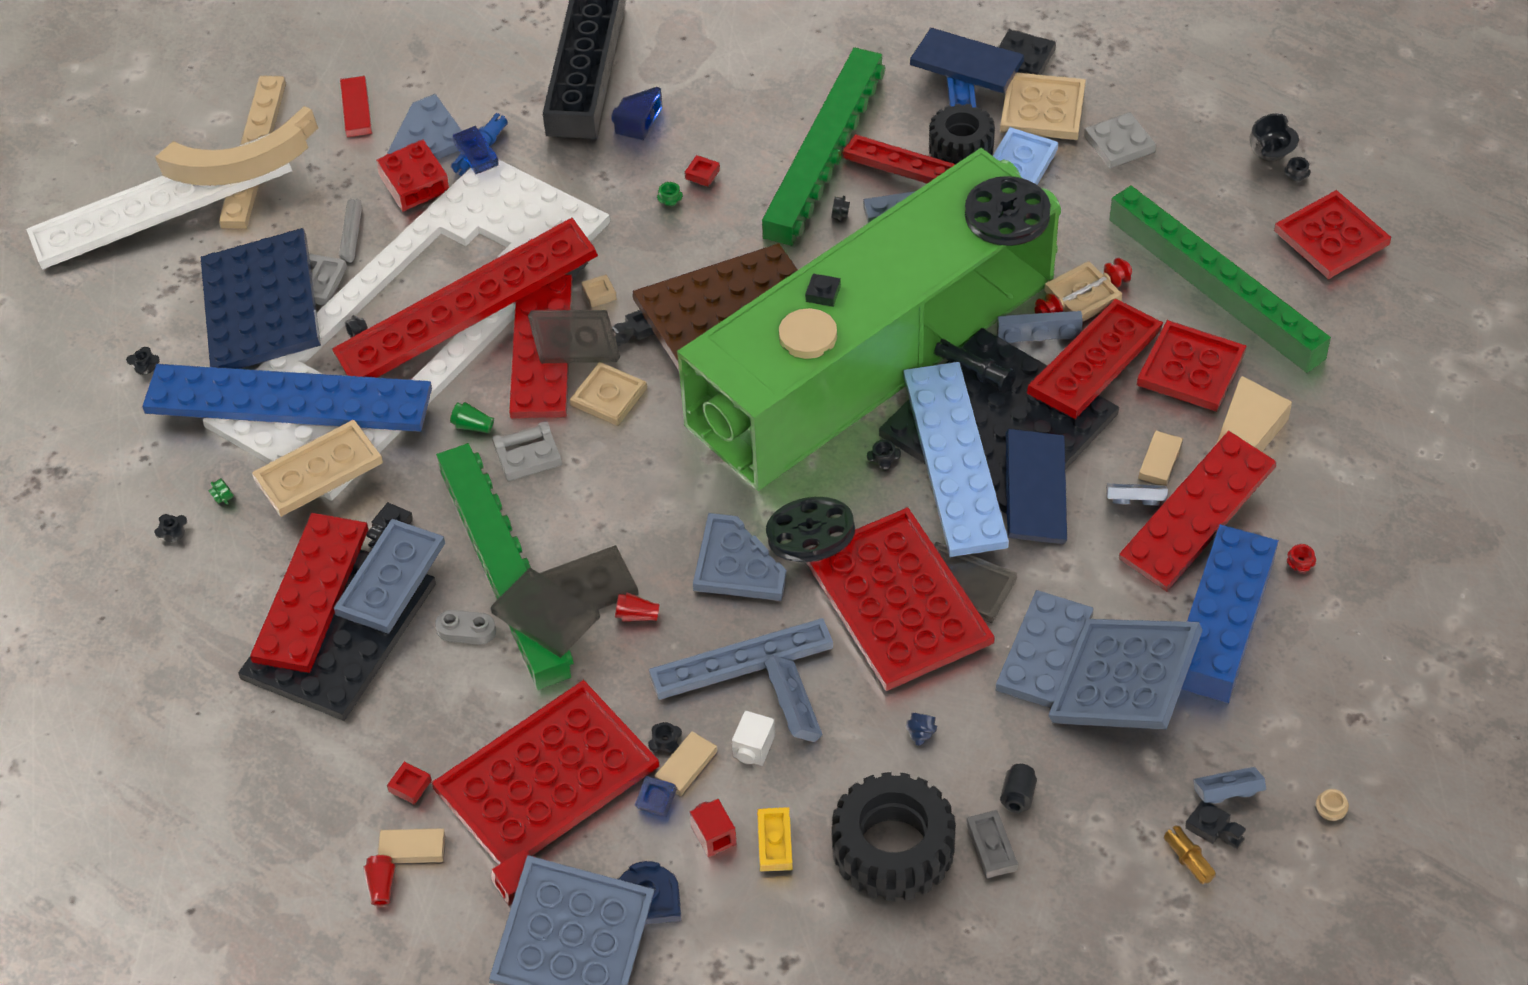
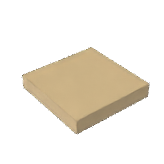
M599 362L569 399L570 406L619 426L646 391L647 382Z

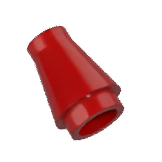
M628 592L626 595L619 594L615 618L622 619V622L657 621L660 604L653 603Z
M370 856L366 859V865L363 866L370 894V902L374 906H384L390 903L396 867L392 863V857Z

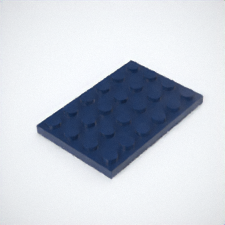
M304 228L200 257L210 367L240 369L321 346L307 235Z

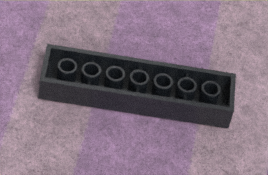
M569 0L542 113L545 136L597 138L626 0Z

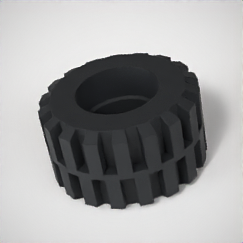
M971 104L948 105L945 107V110H938L936 115L932 116L929 125V154L933 158L953 164L959 163L980 148H983L993 156L995 136L993 118H990V114L987 111L982 112V108L978 106L972 107Z

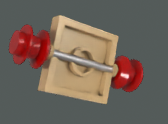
M1118 257L1114 259L1113 264H1104V274H1102L1090 261H1087L1045 283L1044 291L1047 295L1045 301L1041 298L1036 300L1035 314L1063 312V310L1065 312L1081 311L1082 322L1101 313L1115 298L1122 301V293L1117 288L1121 286V281L1124 283L1131 281L1132 268L1126 260Z

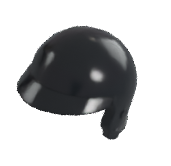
M1272 113L1261 117L1254 123L1249 137L1250 146L1259 158L1267 161H1277L1295 150L1299 142V135L1288 126V119L1285 115Z

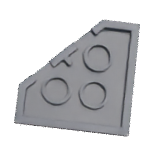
M433 94L412 103L387 153H393L409 144L424 139L438 160L465 149L469 145V140L437 95Z
M708 513L693 580V591L782 601L787 577L786 569L780 562L776 563L769 555V550L755 535L752 536L747 531L744 523L738 516Z

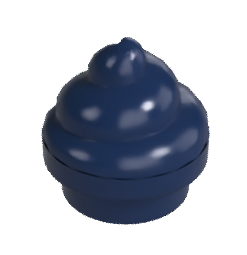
M911 713L910 720L906 721V730L910 733L911 739L915 742L916 746L924 744L925 740L930 739L933 733H936V717Z

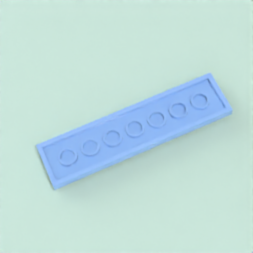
M960 362L904 370V381L949 557L1008 548L1007 533Z

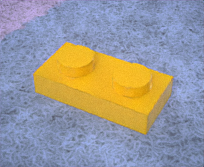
M789 807L757 809L760 872L793 870Z

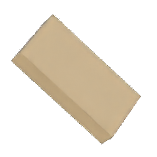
M1155 430L1139 471L1138 479L1167 486L1182 447L1183 438Z
M691 731L656 773L655 782L681 797L718 752L717 746Z
M444 828L380 830L378 855L392 857V863L443 862Z

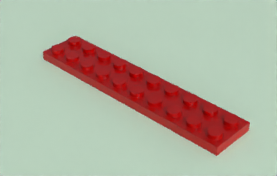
M572 217L335 346L332 350L347 376L377 378L598 257L597 251Z

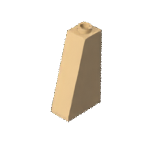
M1242 376L1239 379L1217 443L1229 430L1263 452L1289 420L1292 401Z

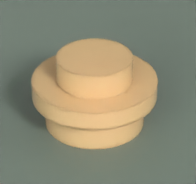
M1328 789L1322 792L1317 797L1315 804L1319 815L1331 821L1342 819L1346 816L1349 809V803L1345 795L1336 789Z

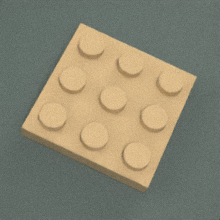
M1016 73L1006 89L1000 133H1007L1011 127L1041 137L1078 140L1086 79Z

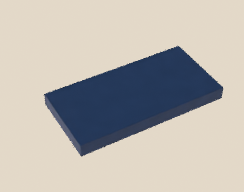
M930 27L910 58L911 66L1003 94L1024 62L1023 54Z
M1008 429L1005 433L1007 537L1065 544L1067 541L1064 436Z

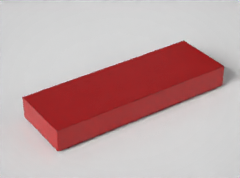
M358 76L340 79L346 136L354 137L372 134L366 77Z

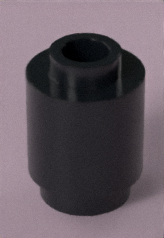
M1018 763L1012 765L1006 772L1000 802L1007 810L1020 813L1031 808L1037 783L1035 770L1029 765Z

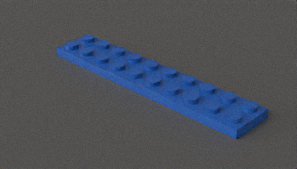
M156 364L142 408L145 414L342 426L355 420L360 428L421 432L432 385L431 381Z

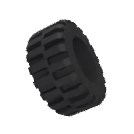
M891 772L882 773V777L875 778L874 775L864 778V783L861 785L858 782L848 788V795L843 794L837 802L838 808L833 812L831 827L833 859L835 865L839 866V873L844 880L848 881L851 879V886L859 892L865 889L867 890V896L875 899L880 895L886 896V901H896V897L904 896V900L915 898V893L919 891L921 895L931 891L932 882L937 885L945 878V872L950 870L953 862L956 822L955 815L951 813L952 807L949 801L945 798L942 799V792L936 786L929 788L928 781L917 777L916 780L912 779L910 774L900 772V776H892ZM895 820L915 827L922 834L923 839L911 849L901 852H887L872 846L863 835L868 829L880 822Z

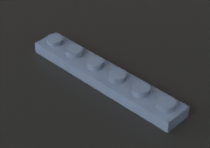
M821 618L650 668L649 675L658 700L765 669L767 668L765 661L772 655L792 661L833 649V640L824 619Z

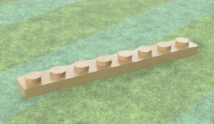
M259 76L240 145L273 132L286 86L284 76ZM259 184L225 197L219 219L221 228L247 229Z

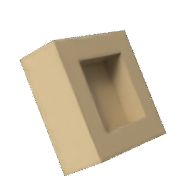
M607 274L581 282L582 290L591 308L617 300L616 291Z

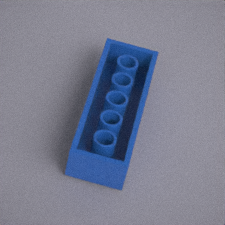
M1219 525L1187 622H1199L1203 631L1181 690L1226 703L1230 702L1271 573L1279 540Z

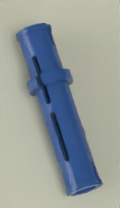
M495 113L485 126L478 129L477 136L458 158L451 163V168L456 174L461 169L459 175L462 176L484 150L496 142L497 135L508 125V121L503 115L498 120L500 113Z

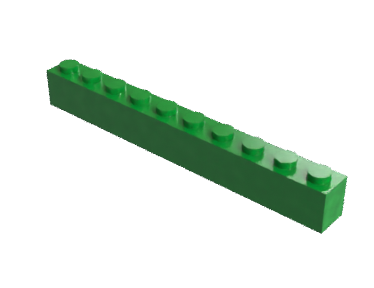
M853 47L762 218L763 239L793 246L797 237L802 236L805 221L807 218L810 219L812 217L816 200L819 201L821 199L825 182H830L834 165L839 164L842 150L850 142L852 130L855 131L857 129L861 113L864 114L866 112L869 97L874 96L878 80H882L884 77L885 65H882L881 53Z
M1132 185L1112 197L1109 221L1300 369L1308 373L1326 360L1331 337Z
M469 443L437 453L436 457L441 476L536 689L540 690L572 678L570 665H573L574 661L568 647L563 649L560 643L563 642L560 628L557 624L552 625L550 619H553L549 604L547 602L542 603L540 599L543 595L537 579L531 580L532 569L527 557L522 559L520 553H522L521 544L517 536L512 537L510 534L512 531L510 520L507 514L502 516L500 512L503 508L498 494L492 495L491 489H493L489 474H483L481 471L484 467L479 453H473Z

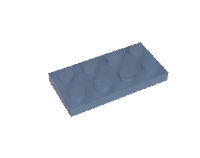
M391 519L335 605V614L389 634L444 547V536Z
M1036 590L996 682V691L1051 708L1086 619L1092 618L1094 608Z

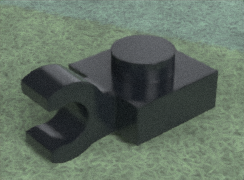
M641 310L625 315V322L612 326V330L616 334V336L612 337V340L617 346L627 343L632 336L640 340L655 334Z
M387 502L371 521L372 527L366 534L368 538L372 539L368 546L374 547L391 519L410 524L413 521L412 512Z
M1203 800L1186 820L1185 829L1212 844L1217 838H1220L1236 849L1243 843L1245 838L1242 835L1246 831L1242 825L1230 822L1231 815L1209 802L1204 803Z

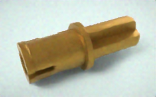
M1180 826L1173 827V830L1176 832L1175 835L1169 829L1164 835V840L1169 843L1179 856L1178 861L1180 864L1186 865L1200 884L1210 883L1216 876V872L1201 854L1202 849L1200 846L1194 845Z

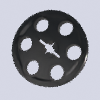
M1011 176L995 177L981 182L971 190L965 203V220L969 229L984 241L1004 246L1020 245L1036 239L1045 231L1050 220V200L1042 188L1029 180ZM1005 188H1013L1016 191L1014 193L1008 194L1004 193L1002 190ZM979 197H988L991 200L989 202L982 203L979 202L977 199ZM1028 199H1036L1040 203L1031 205L1025 201ZM978 217H986L989 219V221L985 223L977 222L975 219ZM1028 219H1035L1039 221V223L1035 225H1029L1024 221ZM1003 228H1010L1014 232L1010 234H1003L999 230Z
M807 497L792 501L774 512L767 522L766 535L770 549L777 556L794 562H813L829 558L847 547L855 535V523L851 509L843 502L829 497ZM815 509L814 512L804 513L806 510ZM832 515H841L838 518H829ZM783 522H791V523L788 524V525H784V526H780V525H779L780 523H783ZM837 532L843 533L842 535L835 537L830 536L831 534ZM783 540H792L789 543L780 544ZM811 545L818 546L814 549H805L806 547Z

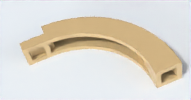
M304 106L280 128L252 143L228 149L202 150L172 141L155 156L162 175L174 181L204 186L239 183L275 171L297 158L308 149L306 139L318 129L312 109Z

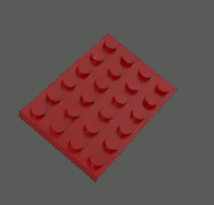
M909 507L855 529L852 541L839 553L823 560L806 562L886 691L994 644L995 636Z
M582 680L431 783L434 791L499 865L524 849L529 856H533L660 766L659 760L587 682Z

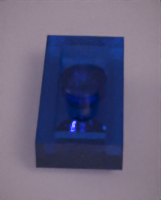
M476 125L452 135L454 144L475 175L499 165L498 157Z

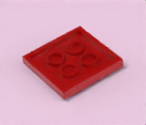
M1338 190L1275 223L1274 232L1327 279L1390 245L1392 238Z
M1167 320L1137 378L1136 385L1217 412L1245 355L1247 345Z

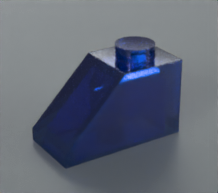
M653 87L624 97L621 100L619 106L613 109L611 121L614 122L615 134L640 140L645 139L663 107L660 87Z

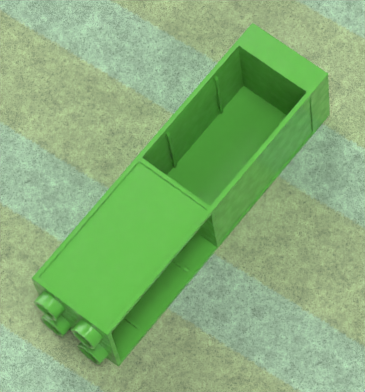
M983 148L978 149L678 350L684 426L757 491L761 490L905 388L904 370L933 366L943 361V358L934 354L935 346L941 339H945L961 348L981 328L988 329L998 321V316H1006L1043 290L1045 283L1054 279L1055 256L1058 251V222L1061 214V206L1058 199L1051 191L1042 188L1050 200V220L1045 231L1036 239L1013 246L997 245L982 240L969 229L966 223L965 203L967 196L975 186L988 179L1003 176L1022 177L1018 169L1010 161H999ZM1005 188L1002 191L1004 193L1010 194L1014 193L1016 190H1014L1013 188ZM979 197L977 200L979 202L986 203L989 202L991 199H989L988 197ZM1028 199L1025 201L1031 205L1040 203L1036 199ZM978 217L975 219L977 222L985 223L989 221V219L986 217ZM1028 219L1024 221L1029 225H1035L1039 223V221L1035 219ZM1003 228L999 230L1003 234H1010L1014 232L1010 228ZM812 274L841 278V288L834 307L806 302L805 294ZM811 308L821 310L830 315L836 322L837 340L835 346L831 350L824 351V355L809 359L794 357L789 354V350L785 349V347L783 349L779 340L781 321L788 314L799 309Z

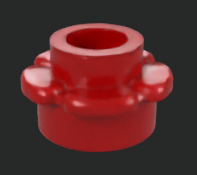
M1297 544L1287 553L1288 558L1286 561L1288 566L1299 572H1307L1316 565L1314 550L1306 544Z

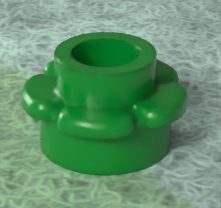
M665 182L660 185L657 200L660 203L673 206L682 200L683 193L680 191L677 183Z
M222 478L210 483L212 488L208 491L218 504L224 501L228 505V501L235 496Z

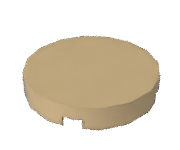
M811 308L796 310L788 314L781 321L779 326L780 345L783 349L785 347V349L789 350V354L794 357L804 359L820 357L824 355V351L831 350L835 346L837 340L836 322L830 315L821 310Z

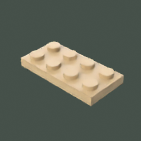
M352 420L253 471L252 475L280 517L379 466L383 463L380 453L355 420Z

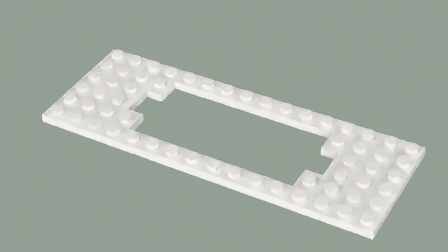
M486 153L317 312L321 346L265 361L256 370L322 374L305 363L345 326L346 320L351 319L352 315H356L440 234L464 246H467L478 234H481L506 247L498 255L500 257L572 217L591 242L610 223V215ZM516 302L459 332L411 379L431 381L432 391L429 403L515 318ZM217 418L203 419L205 428L267 464L340 427ZM361 428L379 453L402 431ZM352 480L322 496L332 501Z

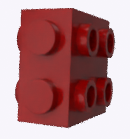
M424 139L376 160L379 177L402 212L442 195L449 188L446 172Z

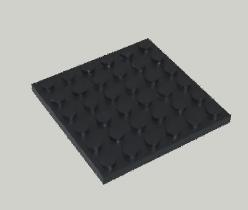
M981 328L961 348L984 360L991 358L996 361L997 365L1005 369L1011 368L1016 371V378L1012 387L1006 393H1002L998 390V387L988 382H980L977 375L961 368L999 508L1007 514L1005 433L1008 429L1063 435L1066 470L1118 415L1119 406L1098 395L1074 419L1027 394L1028 385L1048 365ZM908 399L879 428V436L891 441L899 449L926 464L910 400Z

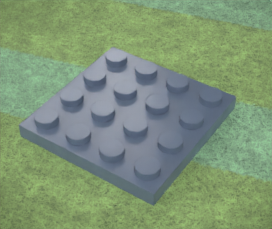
M1086 619L1049 712L1050 720L1052 723L1167 730L1203 631L1200 623Z
M527 855L489 977V983L495 985H628L654 895V889Z

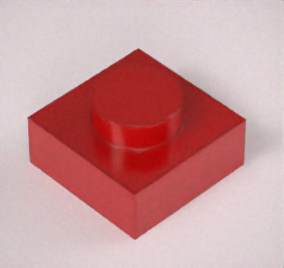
M696 155L685 170V179L709 187L720 171V162Z
M403 762L386 786L389 793L415 805L432 779L429 773Z

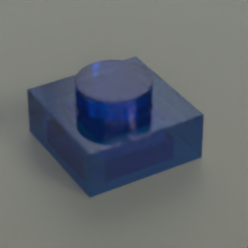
M645 776L635 806L639 810L667 817L677 787L673 783Z

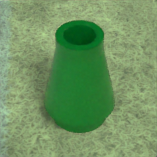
M457 402L450 417V424L455 425L456 429L489 434L494 424V418L467 402L463 404Z

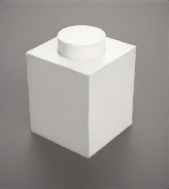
M745 710L732 739L733 757L745 764L754 763L763 766L775 738V719Z

